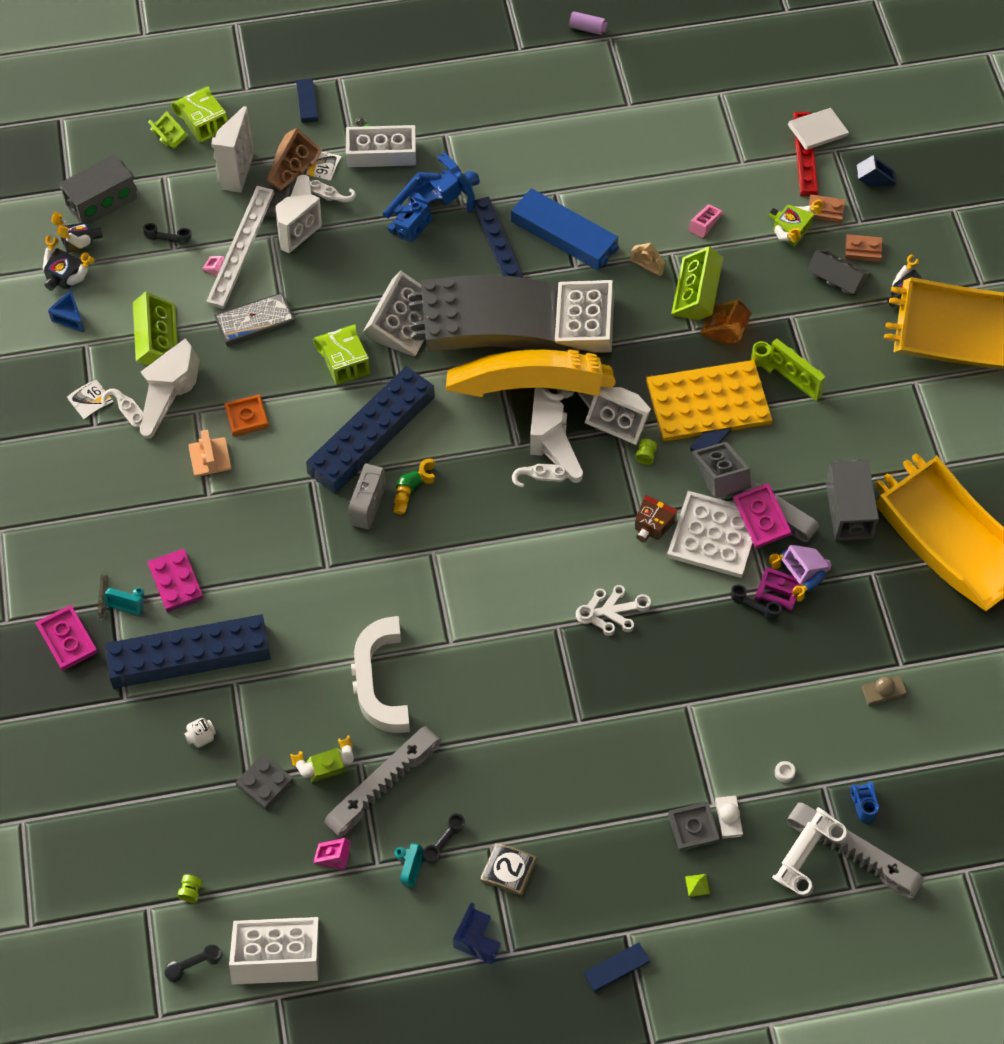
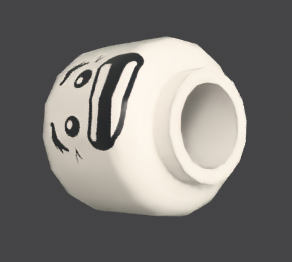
M199 718L187 725V733L184 735L189 745L193 743L195 747L200 748L212 742L216 732L210 720L206 721L204 718Z

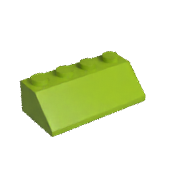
M710 246L682 258L671 313L673 316L700 320L713 314L723 257Z
M144 292L133 302L136 362L149 366L178 344L176 312L174 303Z

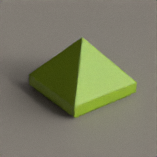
M706 874L685 876L689 897L710 894Z

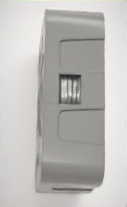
M370 464L364 465L348 507L351 526L367 530L371 529L386 488L385 469L383 467Z

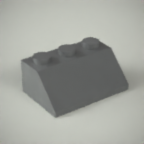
M826 249L816 250L807 268L811 272V276L818 279L824 278L827 280V284L836 287V285L841 287V291L848 295L858 293L872 274Z

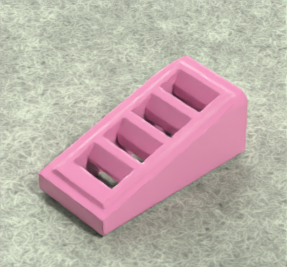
M708 204L691 220L689 231L704 238L722 216L723 211Z

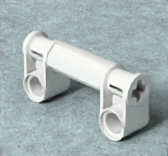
M820 808L816 809V815L811 822L807 823L795 844L782 861V867L772 877L800 896H808L813 892L814 885L812 881L799 872L820 837L824 835L837 844L845 842L848 837L846 827ZM835 828L843 829V835L840 838L832 836ZM801 881H808L809 887L806 891H799L798 884Z

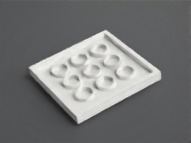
M688 491L667 558L742 578L751 550L752 540L735 503Z

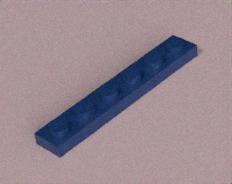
M489 196L474 200L473 208L501 275L523 278Z

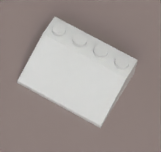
M244 106L217 131L216 137L212 139L211 147L214 148V160H216V171H218V182H220L221 190L242 193L253 159L254 148L247 107Z
M400 271L392 278L362 333L379 344L411 356H416L424 340L415 341L412 339V332L416 331L411 330L410 325L413 322L424 321L423 310L412 311L409 309V304L412 301L408 299V295L412 292L422 291L421 284Z
M612 280L558 282L555 343L593 353L612 352L614 287Z
M318 917L233 921L229 962L231 984L318 981Z

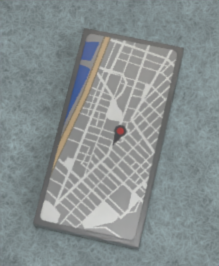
M282 292L214 314L226 346L295 323Z

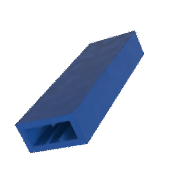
M532 188L511 210V222L597 271L602 265H606L609 257L615 254L619 248L618 236Z

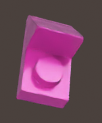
M343 838L319 843L313 863L341 870L345 869L350 853L349 846L351 841Z

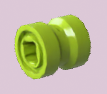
M641 439L638 445L639 450L635 456L636 461L645 465L652 464L655 457L654 453L658 447L657 443L651 439Z
M184 875L181 881L182 888L178 890L177 897L186 902L196 903L199 897L198 890L202 888L203 880L193 875Z

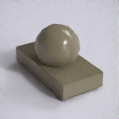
M900 676L892 678L881 677L876 682L868 683L861 687L868 706L904 697L907 694Z

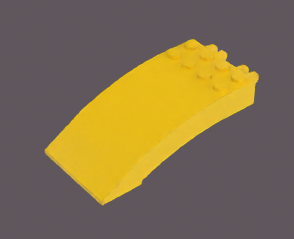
M913 277L904 280L903 288L891 287V292L902 294L901 299H889V303L900 305L898 323H886L885 326L888 329L896 330V335L884 334V339L895 341L893 352L944 362L1004 369V292L968 288Z
M519 350L488 355L449 369L447 371L445 391L483 397L485 393L507 389L553 388L599 396L600 387H613L616 381L611 366L601 364L600 358L592 353L582 355L575 350H568V352L556 350Z
M914 454L912 461L919 469L909 460L904 461L903 465L910 474L908 477L898 483L890 474L884 475V481L891 489H888L881 480L875 482L876 488L882 494L876 500V507L903 540L931 569L950 586L984 611H987L1004 598V527L966 491L937 455L926 463L921 456Z

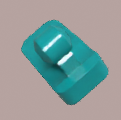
M112 588L107 589L104 594V603L108 607L135 615H140L144 609V590L142 588H135L132 595Z
M411 843L410 849L399 847L394 852L399 861L405 860L400 878L404 887L414 888L424 852L420 844Z

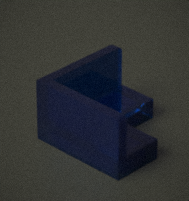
M471 902L454 935L453 947L493 964L501 943L483 935L491 916L476 910L475 904Z

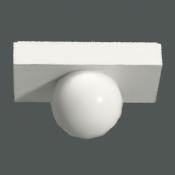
M736 796L716 798L715 803L721 838L742 837L740 811Z

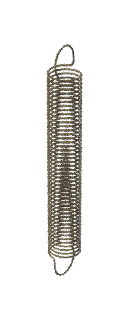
M107 573L106 577L105 575L100 577L101 590L99 589L98 608L100 613L105 614L106 604L100 601V598L104 600V595L100 592L105 593L107 591Z

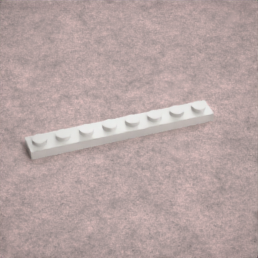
M261 186L256 187L207 298V305L225 309L273 198L274 190Z

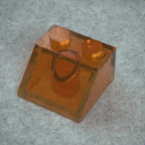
M739 299L715 305L713 314L707 317L700 334L725 344L740 341L752 313Z

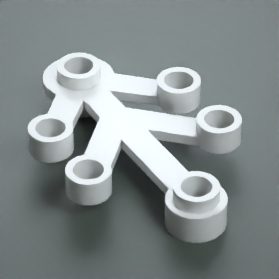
M617 585L603 607L595 609L597 604L603 602L606 598L605 590L597 589L588 605H582L576 610V619L582 624L592 623L603 629V633L606 636L614 634L615 626L613 623L604 622L598 618L599 616H605L621 625L623 631L631 632L634 629V622L617 613L631 610L645 612L649 610L651 600L649 596L641 594L636 597L634 602L614 605L618 599L625 595V588L622 585ZM621 590L622 593L618 594L616 591ZM601 593L603 596L598 597L597 594ZM610 627L612 628V630L607 631L606 628Z

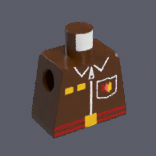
M645 495L635 520V529L639 531L636 536L637 539L643 543H646L649 537L659 540L676 522L678 510Z

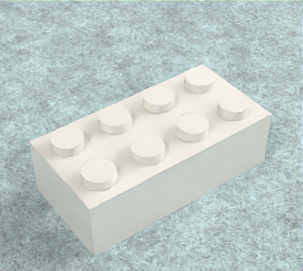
M415 125L346 127L347 167L416 165Z

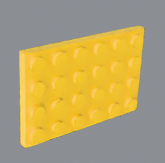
M754 360L647 377L646 382L663 442L701 436L703 432L732 428L731 431L772 424V417Z

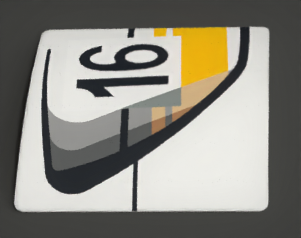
M321 151L317 161L302 174L331 180L341 156Z
M94 380L75 390L67 398L82 418L85 419L103 407L101 398L105 390L97 380ZM110 396L106 398L107 405L113 402Z

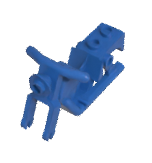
M442 152L443 157L438 155L437 158L446 166L447 171L442 168V174L417 173L382 213L383 217L388 219L393 213L398 214L396 220H393L387 227L388 232L393 234L397 231L399 238L413 243L429 223L433 221L428 204L439 199L444 205H448L461 195V190L468 195L467 211H473L475 194L472 186L480 183L478 174L473 171H467L464 175L461 173L459 166L447 153ZM407 198L409 203L406 206H402L401 204Z

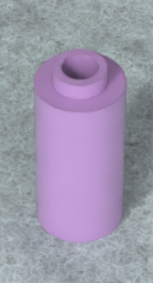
M572 12L569 28L602 35L603 32L606 33L608 23L605 18Z

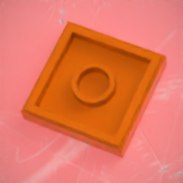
M260 394L224 403L233 436L269 428Z

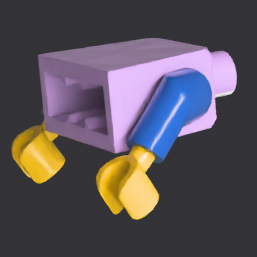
M790 545L787 550L781 552V555L772 554L769 558L772 569L780 568L781 561H783L798 583L804 585L795 586L792 596L799 594L797 601H802L805 592L812 590L825 579L826 572L831 569L830 560L824 559L816 549L799 545Z

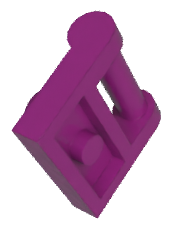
M766 567L755 599L777 602L782 607H785L786 610L792 612L798 594L792 596L795 586H802V584H799L794 576ZM764 589H768L780 593L782 595L790 597V600L788 601L786 599L765 593Z

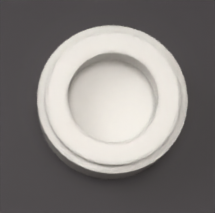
M782 761L777 764L775 768L777 780L788 783L794 779L796 769L792 763Z

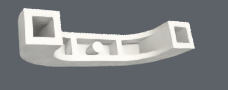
M399 616L377 620L362 631L355 644V664H351L352 676L356 675V681L353 682L354 694L358 693L359 706L364 717L380 730L391 733L410 732L407 705L387 706L377 700L374 695L371 665L372 656L379 647L386 644L401 643Z

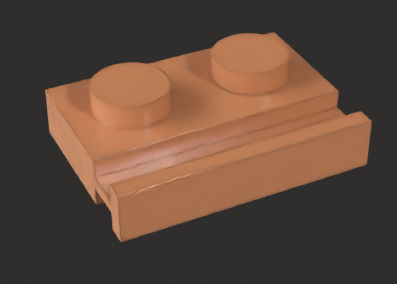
M810 194L809 205H812L816 200H821L824 205L821 208L820 214L813 213V220L842 223L844 199Z
M847 234L845 259L881 262L882 237Z

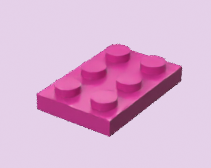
M769 483L733 496L734 503L755 549L791 535V530Z
M184 548L147 561L166 612L204 599Z
M72 605L35 622L61 671L98 653Z

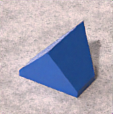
M70 290L49 308V316L52 322L84 332L83 322L72 290Z

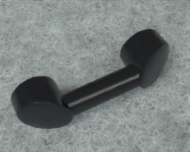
M147 223L143 226L144 235L151 240L161 239L184 244L192 237L191 230L188 228L179 229L176 235L158 232L157 225L154 223Z
M736 584L732 587L730 595L735 603H743L764 614V617L767 619H775L780 616L782 607L777 602H769L767 606H764L746 597L747 589L743 585Z
M452 814L448 820V828L435 845H429L424 849L423 858L425 861L436 863L439 860L441 849L454 833H459L463 829L465 819L461 814Z
M208 945L205 947L204 952L180 963L170 962L165 968V976L168 981L177 982L182 978L183 970L205 960L210 964L219 963L223 956L222 951L216 945Z

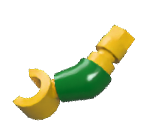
M425 459L419 466V472L415 470L399 478L396 484L397 494L394 499V513H405L410 493L413 492L414 488L422 482L427 484L434 483L435 476L433 473L427 474L425 471L432 470L435 467V460Z

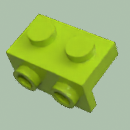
M167 111L156 123L152 120L148 121L152 126L150 130L156 136L160 135L161 138L159 140L166 147L170 145L175 149L189 135Z

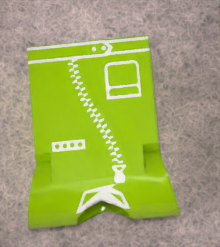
M209 86L171 103L174 113L184 120L199 143L215 136L217 131L228 121L225 110L214 96L211 95Z
M355 324L313 338V343L317 351L324 357L336 385L370 374L369 358L357 336Z

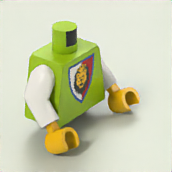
M816 200L812 205L806 207L787 205L782 212L773 208L769 213V218L775 220L773 231L780 241H787L795 247L812 226L813 213H821V208L824 207L822 201Z
M349 735L344 740L339 738L338 742L342 751L339 748L313 755L309 757L307 762L304 761L302 751H299L298 755L290 754L292 765L297 767L304 778H310L311 783L349 771L347 765L351 764L354 760L353 744Z

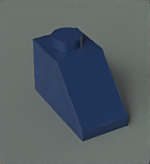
M874 155L857 165L858 179L868 186H894L896 184L894 170Z

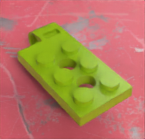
M778 339L774 340L772 345L763 341L754 344L751 360L755 361L756 366L763 367L769 373L776 369L815 401L821 398L826 376L820 370L814 368L806 359L801 358L792 348L787 347Z

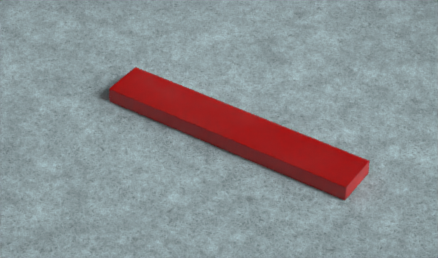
M793 112V120L809 115L811 112ZM795 136L800 196L818 195L814 148L806 150Z

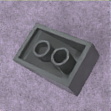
M728 442L692 451V456L700 473L715 498L751 488L750 468Z

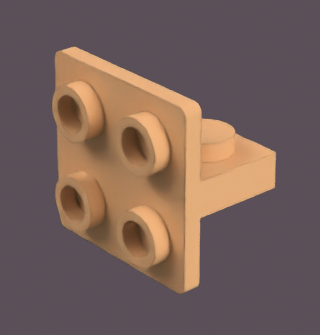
M208 430L201 431L202 438L198 439L199 442L188 445L195 477L232 469L225 437L210 440Z

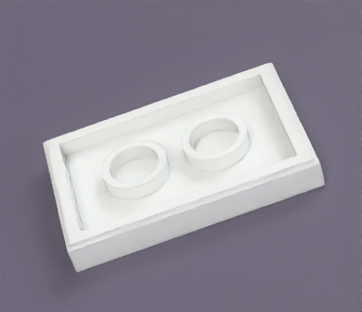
M831 108L791 120L788 123V126L806 150L847 137L849 134Z

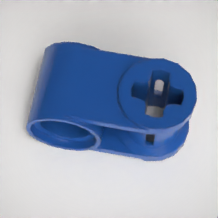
M870 781L865 785L859 786L852 784L850 792L859 820L863 823H872L876 819L879 809L873 783ZM864 809H870L872 812L868 813Z

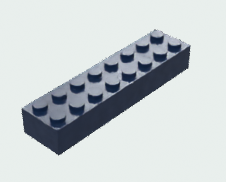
M405 366L306 461L307 473L336 494L435 398L434 385Z
M263 614L105 643L109 678L113 689L271 660Z

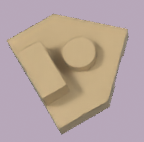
M652 243L633 247L631 250V261L661 277L664 273L665 261Z

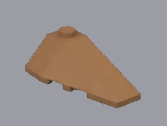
M298 128L288 132L278 147L267 181L281 191L317 161L322 149Z

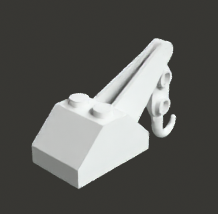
M307 175L298 176L291 196L286 197L275 206L281 250L287 253L292 252L322 226L320 198L314 195L320 196L327 201L337 200L348 203L355 199L356 192L350 189L349 192L352 195L343 196L334 187L321 183L319 180L310 181Z
M184 339L141 371V374L149 384L144 412L132 398L125 396L117 389L105 391L101 398L102 404L107 406L106 398L109 395H114L117 398L120 411L133 427L140 428L142 436L150 439L154 436L176 395L189 392L196 384L200 360L189 342Z
M600 387L599 396L577 392L590 408L585 420L586 424L635 445L638 443L651 410L638 394L621 387ZM547 388L543 389L546 397L556 401L569 398V396L575 393L574 391L557 389L558 394H552L547 391Z
M535 388L530 433V455L541 456L545 453L555 465L536 464L516 469L512 474V481L518 487H524V484L517 480L521 474L531 476L536 480L561 482L569 478L570 481L578 483L583 478V471L566 436L567 413L563 412L564 405L560 401L546 397L543 393L544 388Z

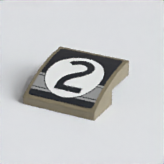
M496 843L480 880L484 884L501 887L504 892L522 896L536 864L537 857L519 849Z

